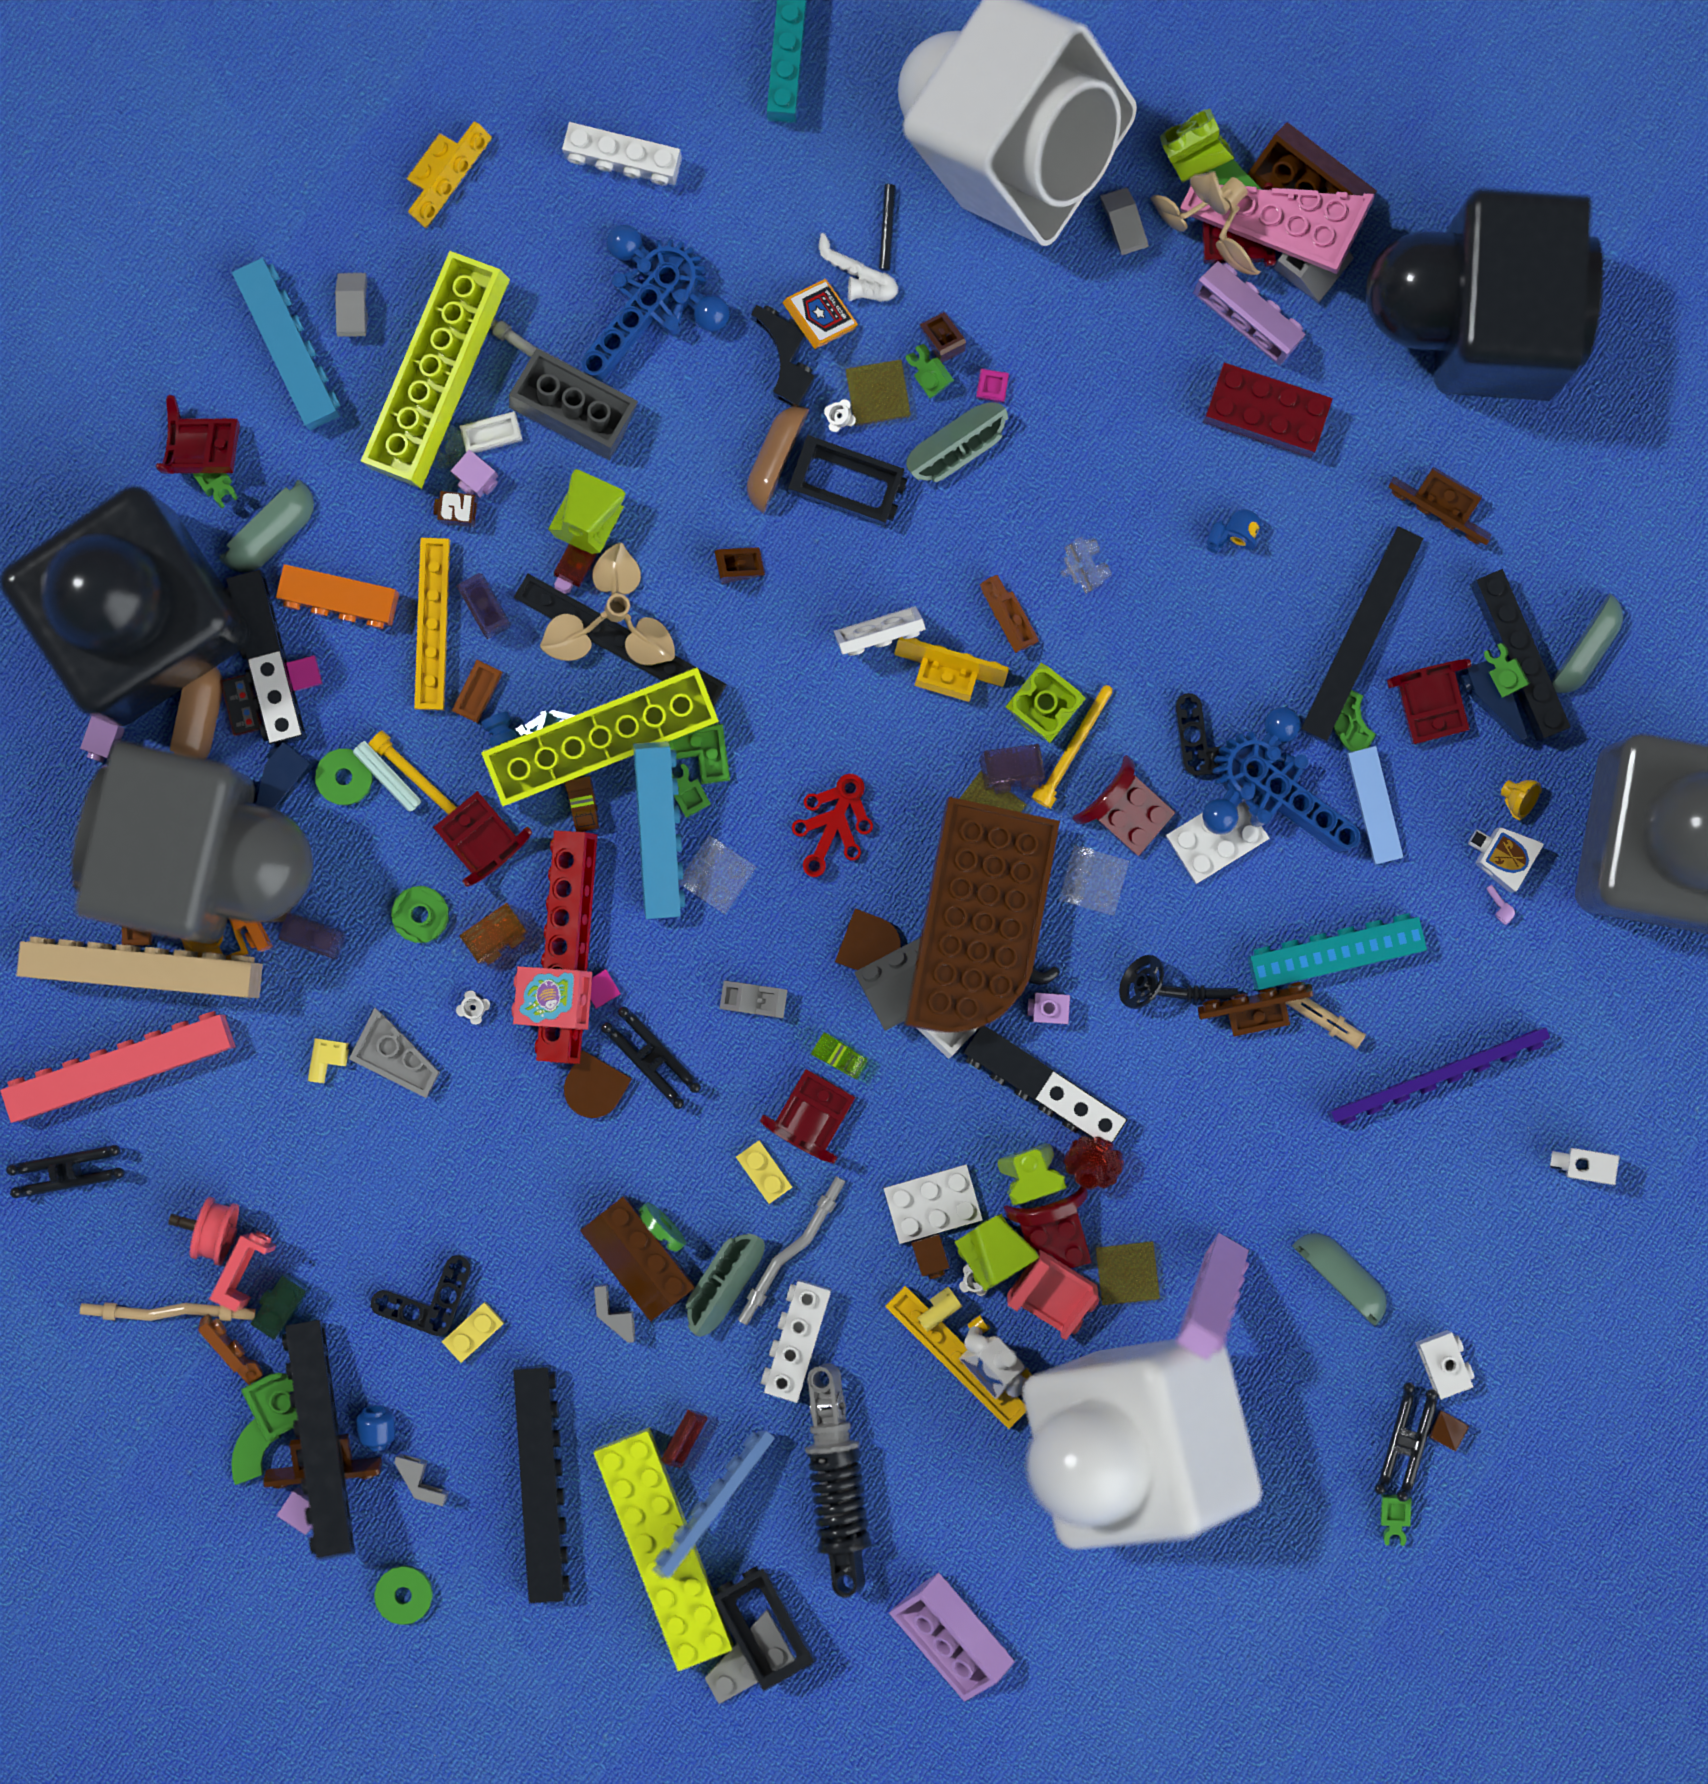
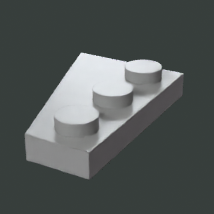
M374 1008L349 1060L427 1098L440 1071L377 1008Z
M766 1609L751 1626L750 1630L771 1669L777 1670L795 1658L770 1612ZM737 1643L705 1676V1680L718 1704L758 1683Z

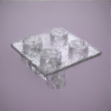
M709 835L683 873V879L679 880L678 883L720 912L726 914L757 866Z
M1074 845L1059 901L1114 916L1129 860L1100 853L1091 848H1082Z

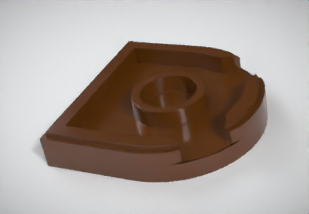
M855 908L835 962L851 969L859 970L899 949V935L888 921Z
M582 1050L580 1064H574L564 1083L565 1099L569 1107L580 1116L587 1118L602 1117L615 1109L632 1078Z

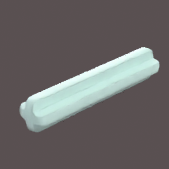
M365 741L361 742L353 750V754L408 812L413 811L420 805L421 800Z

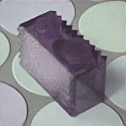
M478 573L457 585L459 592L487 639L511 627L509 618L503 611L495 593L483 574Z
M1039 744L983 751L979 758L985 790H994L995 794L1009 792L1011 787L1022 786V790L1035 789L1039 787V783H1042L1046 777Z
M293 913L287 914L279 935V940L332 959H338L346 938L344 931Z

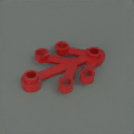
M845 774L840 777L835 788L819 794L811 793L804 798V806L809 811H816L821 804L839 799L834 810L807 820L799 819L792 824V832L797 837H804L810 830L827 825L814 854L807 856L803 862V870L810 877L816 878L824 873L826 869L824 858L837 830L845 847L844 856L846 859L855 861L860 857L861 849L855 844L845 817L849 804L857 819V832L861 835H867L873 829V823L867 818L860 799L865 790L864 782L855 774ZM853 783L856 786L855 792L847 793L845 791L846 784ZM810 797H815L818 800L816 807L812 808L807 805V800ZM867 821L870 824L869 830L861 831L859 823ZM803 823L806 826L805 832L797 833L795 831L796 824ZM848 848H857V856L849 857L847 855ZM810 862H819V870L811 871L809 869Z

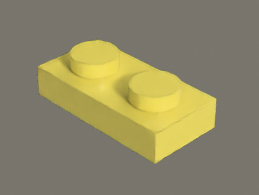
M760 1140L736 1156L768 1204L792 1188V1185Z
M484 1302L450 1333L442 1343L462 1363L505 1322Z

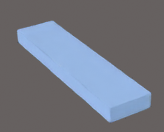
M1376 746L1347 753L1373 863L1376 865L1403 858Z

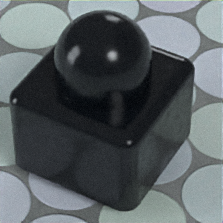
M1485 188L1476 189L1469 195L1446 232L1421 231L1407 234L1391 242L1380 252L1371 266L1366 282V302L1374 323L1386 337L1399 345L1420 350H1435L1434 383L1437 389L1444 394L1550 401L1579 371L1580 366H1585L1588 362L1599 324L1603 292V253L1599 238L1590 236V196Z
M129 486L120 490L7 565L0 575L2 593L75 705L82 712L112 725L125 726L132 723L182 690L183 687L203 676L242 650L250 637V628L247 621L178 515L168 505L139 486Z

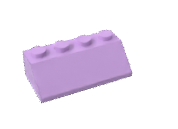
M1217 261L1199 279L1193 294L1280 366L1304 338L1305 333L1302 332V326L1292 318L1288 320L1280 313L1281 309L1273 301L1268 300L1266 302L1258 295L1259 290L1253 284L1241 281L1237 277L1238 274L1234 268L1226 263L1222 265Z
M940 1573L923 1582L889 1612L964 1702L996 1684L1015 1662Z

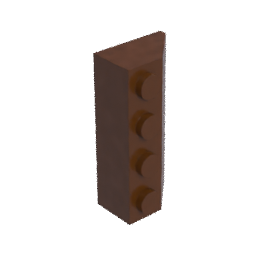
M1288 122L1277 131L1248 172L1249 177L1262 189L1265 183H1272L1274 188L1316 190L1318 193L1328 194L1348 192V195L1363 196V193L1375 195L1377 192L1372 186Z
M624 1195L583 1227L580 1232L651 1322L693 1290L696 1285L664 1243L650 1232L643 1223L639 1211L629 1198Z

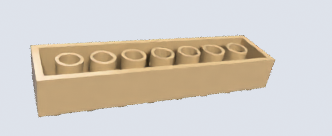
M30 937V942L20 941L17 976L250 998L260 997L263 964L254 963L255 957L232 955L230 961L226 960V955L203 952L202 958H197L198 952L174 950V955H169V949L145 947V953L140 952L141 947L116 944V950H112V944L88 942L87 947H83L84 942L59 939L58 945H55V939Z

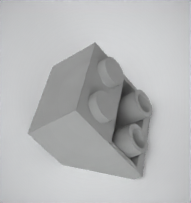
M1348 251L1336 274L1283 253L1273 269L1319 303L1354 257Z

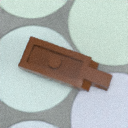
M998 575L983 581L980 587L984 597L989 602L988 604L1014 652L1017 653L1038 643L1039 639L1013 591L1008 592L1005 589Z
M209 1314L200 1319L198 1331L234 1373L237 1371L248 1385L263 1375V1371L257 1361L245 1357V1350L237 1340L232 1341L226 1335L227 1330L219 1319L213 1320Z

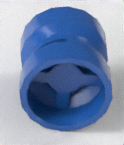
M507 711L493 715L481 722L484 730L488 731L490 735L492 734L489 739L492 748L519 738L516 730L509 729L511 718Z

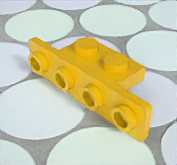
M474 121L458 143L439 133L407 177V180L412 185L422 190V193L408 211L421 226L428 227L490 142L491 135L479 123Z
M899 637L894 653L896 656L921 663L914 686L967 702L970 701L976 679L1003 687L1009 671L1008 667L998 662H989L968 653L952 651L944 646L932 645L919 641L916 638L903 639V637Z

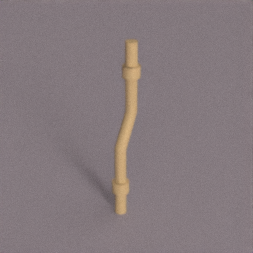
M105 1302L104 1305L81 1303L80 1315L101 1316L103 1320L113 1321L116 1318L154 1321L184 1314L199 1316L209 1314L211 1317H219L221 1321H231L232 1319L255 1321L256 1309L244 1308L234 1312L222 1305L180 1303L155 1309L117 1306V1303Z

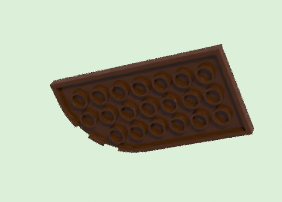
M947 797L905 1026L942 1033L969 1031L989 1024L1002 1016L1016 999L1021 996L1028 984L1035 961L1060 821Z

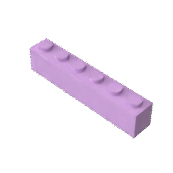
M1218 1233L1204 1255L1176 1341L1177 1344L1207 1361L1213 1352L1219 1353L1227 1340L1225 1335L1232 1323L1229 1320L1236 1310L1234 1305L1240 1296L1238 1290L1244 1282L1245 1277L1243 1275L1249 1266V1263L1246 1262L1249 1250Z

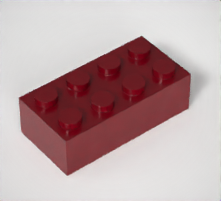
M1224 362L1219 371L1202 423L1311 458L1316 451L1333 398Z

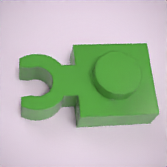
M921 344L915 347L919 353V358L913 352L906 355V360L911 366L917 367L919 371L914 377L928 397L933 398L953 382L954 379L938 357L930 359L929 349L926 345Z
M192 473L208 497L213 495L220 508L225 507L222 502L223 496L231 495L234 500L238 499L233 487L229 485L232 483V480L227 473Z
M1500 643L1498 648L1501 654L1498 658H1494L1490 650L1485 651L1484 656L1489 663L1494 664L1496 667L1489 674L1503 698L1530 683L1517 658L1508 661V649L1505 644Z
M681 764L680 766L684 774L681 778L677 779L679 789L678 795H674L685 817L688 818L710 806L711 803L698 779L690 782L688 780L690 776L689 769L685 764Z
M1397 1494L1381 1495L1380 1523L1381 1526H1388L1383 1532L1385 1545H1389L1390 1537L1395 1534L1400 1536V1545H1405L1406 1536L1402 1526L1410 1527L1411 1495L1406 1502H1400L1397 1499Z

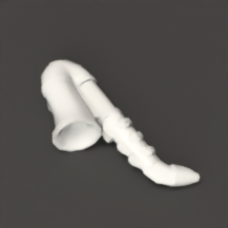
M821 233L819 240L820 255L825 260L830 261L833 266H838L841 270H847L849 274L859 277V279L849 277V301L866 298L881 302L889 301L897 295L898 286L891 276L866 267L863 263L831 250L826 235Z

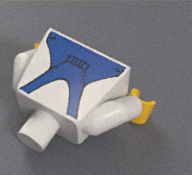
M979 1315L967 1324L969 1327L965 1339L967 1351L959 1359L995 1399L1005 1390L1009 1396L1018 1397L1023 1393L1026 1381L1033 1375L997 1336L988 1338L982 1336L990 1329V1326L986 1325L982 1316Z

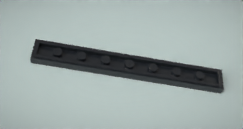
M1399 526L1396 527L1300 731L1325 743L1328 741L1424 538Z
M527 573L514 596L515 600L551 620L562 614L574 615L582 621L583 629L587 628L601 615ZM607 618L586 634L592 643L660 681L697 668L676 655L672 661L655 665H641L634 662L627 654L625 648L626 638L632 632ZM698 668L713 708H715L727 684Z

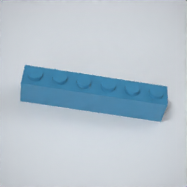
M260 258L233 271L232 274L304 425L311 431L340 417L337 408L341 404L334 390L329 392L325 385V382L329 381L322 365L317 367L312 358L317 354L310 340L304 341L300 333L305 329L298 315L292 316L288 306L292 305V302L286 290L280 291L276 283L280 277L273 263L268 265L263 258Z
M668 741L633 744L645 918L680 917V908L685 907L684 890H679L678 880L683 879L682 862H677V852L682 851L681 835L675 834V824L680 823L679 806H674L673 795H678L677 778H672L671 767L677 766L675 749L670 750Z

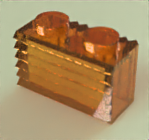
M505 903L459 936L478 964L486 962L487 965H490L502 957L500 951L510 946L513 949L526 940L523 935L528 933V930L511 905Z

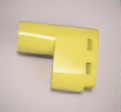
M315 1038L308 1081L325 1083L328 1064L346 1066L349 1043Z
M946 1287L930 1299L933 1307L917 1318L928 1332L960 1309L962 1305L951 1289Z

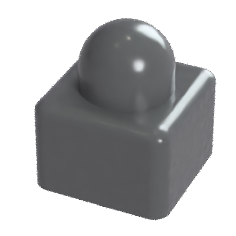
M1636 734L1608 745L1601 751L1596 766L1575 888L1576 901L1583 910L1599 915L1708 934V745L1649 734Z
M116 741L110 754L108 766H102L90 784L77 826L72 856V884L75 891L79 892L76 914L85 918L212 944L217 942L224 934L228 918L244 922H264L280 917L295 907L306 893L312 878L313 855L311 846L303 830L289 816L276 809L254 804L256 797L254 782L251 778L232 767L219 762Z

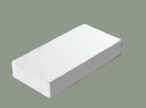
M515 411L460 426L466 452L471 450L473 453L523 441Z

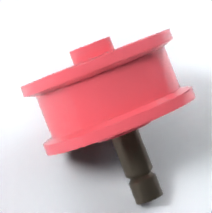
M208 1197L197 1220L171 1213L168 1225L179 1226V1228L193 1231L190 1247V1257L196 1260L201 1256L212 1259L215 1265L221 1266L237 1234L236 1226L239 1216V1205L232 1203L229 1207L216 1203L213 1197Z

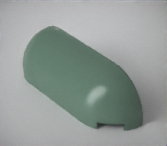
M991 402L970 409L917 445L907 458V469L918 480L938 482L948 477L995 445L1002 438L1001 432L1005 421L1008 420L1006 408L999 403Z
M298 480L291 490L287 487L284 488L227 544L230 549L225 554L220 555L219 559L228 568L237 572H251L262 567L310 519L314 508V501L307 485L302 480Z
M1611 593L1608 594L1551 682L1556 693H1569L1579 689L1588 680L1619 633L1623 623V610L1619 601Z
M747 1233L735 1238H729L720 1248L686 1303L688 1327L693 1334L699 1337L711 1333L725 1318L762 1259L765 1249L763 1239L754 1234Z
M1312 1233L1299 1238L1292 1245L1374 1327L1381 1321L1387 1306L1383 1288L1334 1239L1324 1234Z

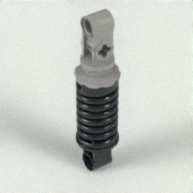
M826 1363L812 1369L808 1375L810 1412L813 1419L810 1433L814 1435V1444L806 1447L805 1451L807 1456L810 1457L809 1469L818 1471V1473L810 1475L811 1482H819V1484L811 1487V1491L815 1494L821 1493V1495H816L812 1499L815 1505H822L814 1508L816 1516H823L815 1520V1525L822 1527L816 1531L817 1536L820 1537L817 1552L829 1554L832 1589L839 1597L848 1598L864 1587L865 1575L861 1550L871 1547L872 1541L866 1530L868 1520L864 1517L867 1511L863 1506L865 1498L861 1495L864 1487L860 1484L863 1477L858 1473L861 1470V1464L856 1462L860 1457V1442L850 1440L848 1430L851 1428L850 1422L846 1421V1404L842 1391L840 1370L834 1364ZM821 1371H824L829 1376L828 1385L821 1382ZM844 1575L849 1576L853 1580V1589L845 1585Z

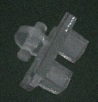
M1079 537L1064 547L1068 555L1063 558L1067 568L1060 573L1063 578L1071 575L1074 583H1081L1085 594L1102 585L1103 581L1109 578L1112 573L1105 562L1097 566L1093 562L1092 556L1100 552L1096 539L1083 540L1082 537Z

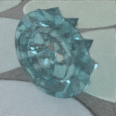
M448 425L443 437V441L449 440L445 445L447 455L438 449L432 467L439 469L449 468L461 459L465 445L461 432L453 425Z

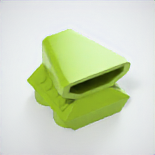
M1210 108L1194 114L1184 123L1169 128L1159 136L1162 146L1182 183L1190 180L1194 175H1201L1235 158L1230 145L1219 134L1220 129Z
M575 469L570 477L568 492L548 530L555 538L588 553H600L624 508L621 504L625 498V492L614 485Z
M1040 663L1005 708L1030 733L1036 737L1040 736L1051 743L1086 698L1050 667Z
M1044 1143L1005 1156L997 1161L998 1169L1002 1174L1016 1178L1012 1181L1007 1191L1011 1204H1021L1067 1188L1064 1176L1053 1169H1048L1054 1157V1151L1050 1144Z
M1002 1214L994 1216L955 1241L959 1256L968 1263L973 1271L975 1282L982 1286L984 1291H987L1039 1258L1038 1253L1007 1224Z

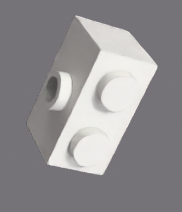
M1446 1330L1415 1342L1432 1388L1437 1392L1439 1399H1444L1473 1388L1471 1379L1474 1378V1374L1468 1362L1464 1363L1460 1352L1464 1351L1458 1335L1454 1336L1452 1332Z

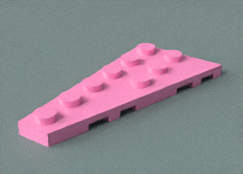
M1246 186L1248 194L1237 204L1240 210L1235 214L1228 231L1337 274L1374 200V194L1363 193V196L1348 195V192L1328 194L1318 193L1316 190L1282 188L1260 190L1257 187ZM1190 187L1180 207L1181 212H1187L1203 202L1196 195L1192 187ZM1207 205L1191 215V217L1223 229L1231 211L1228 210L1226 214L1221 215Z

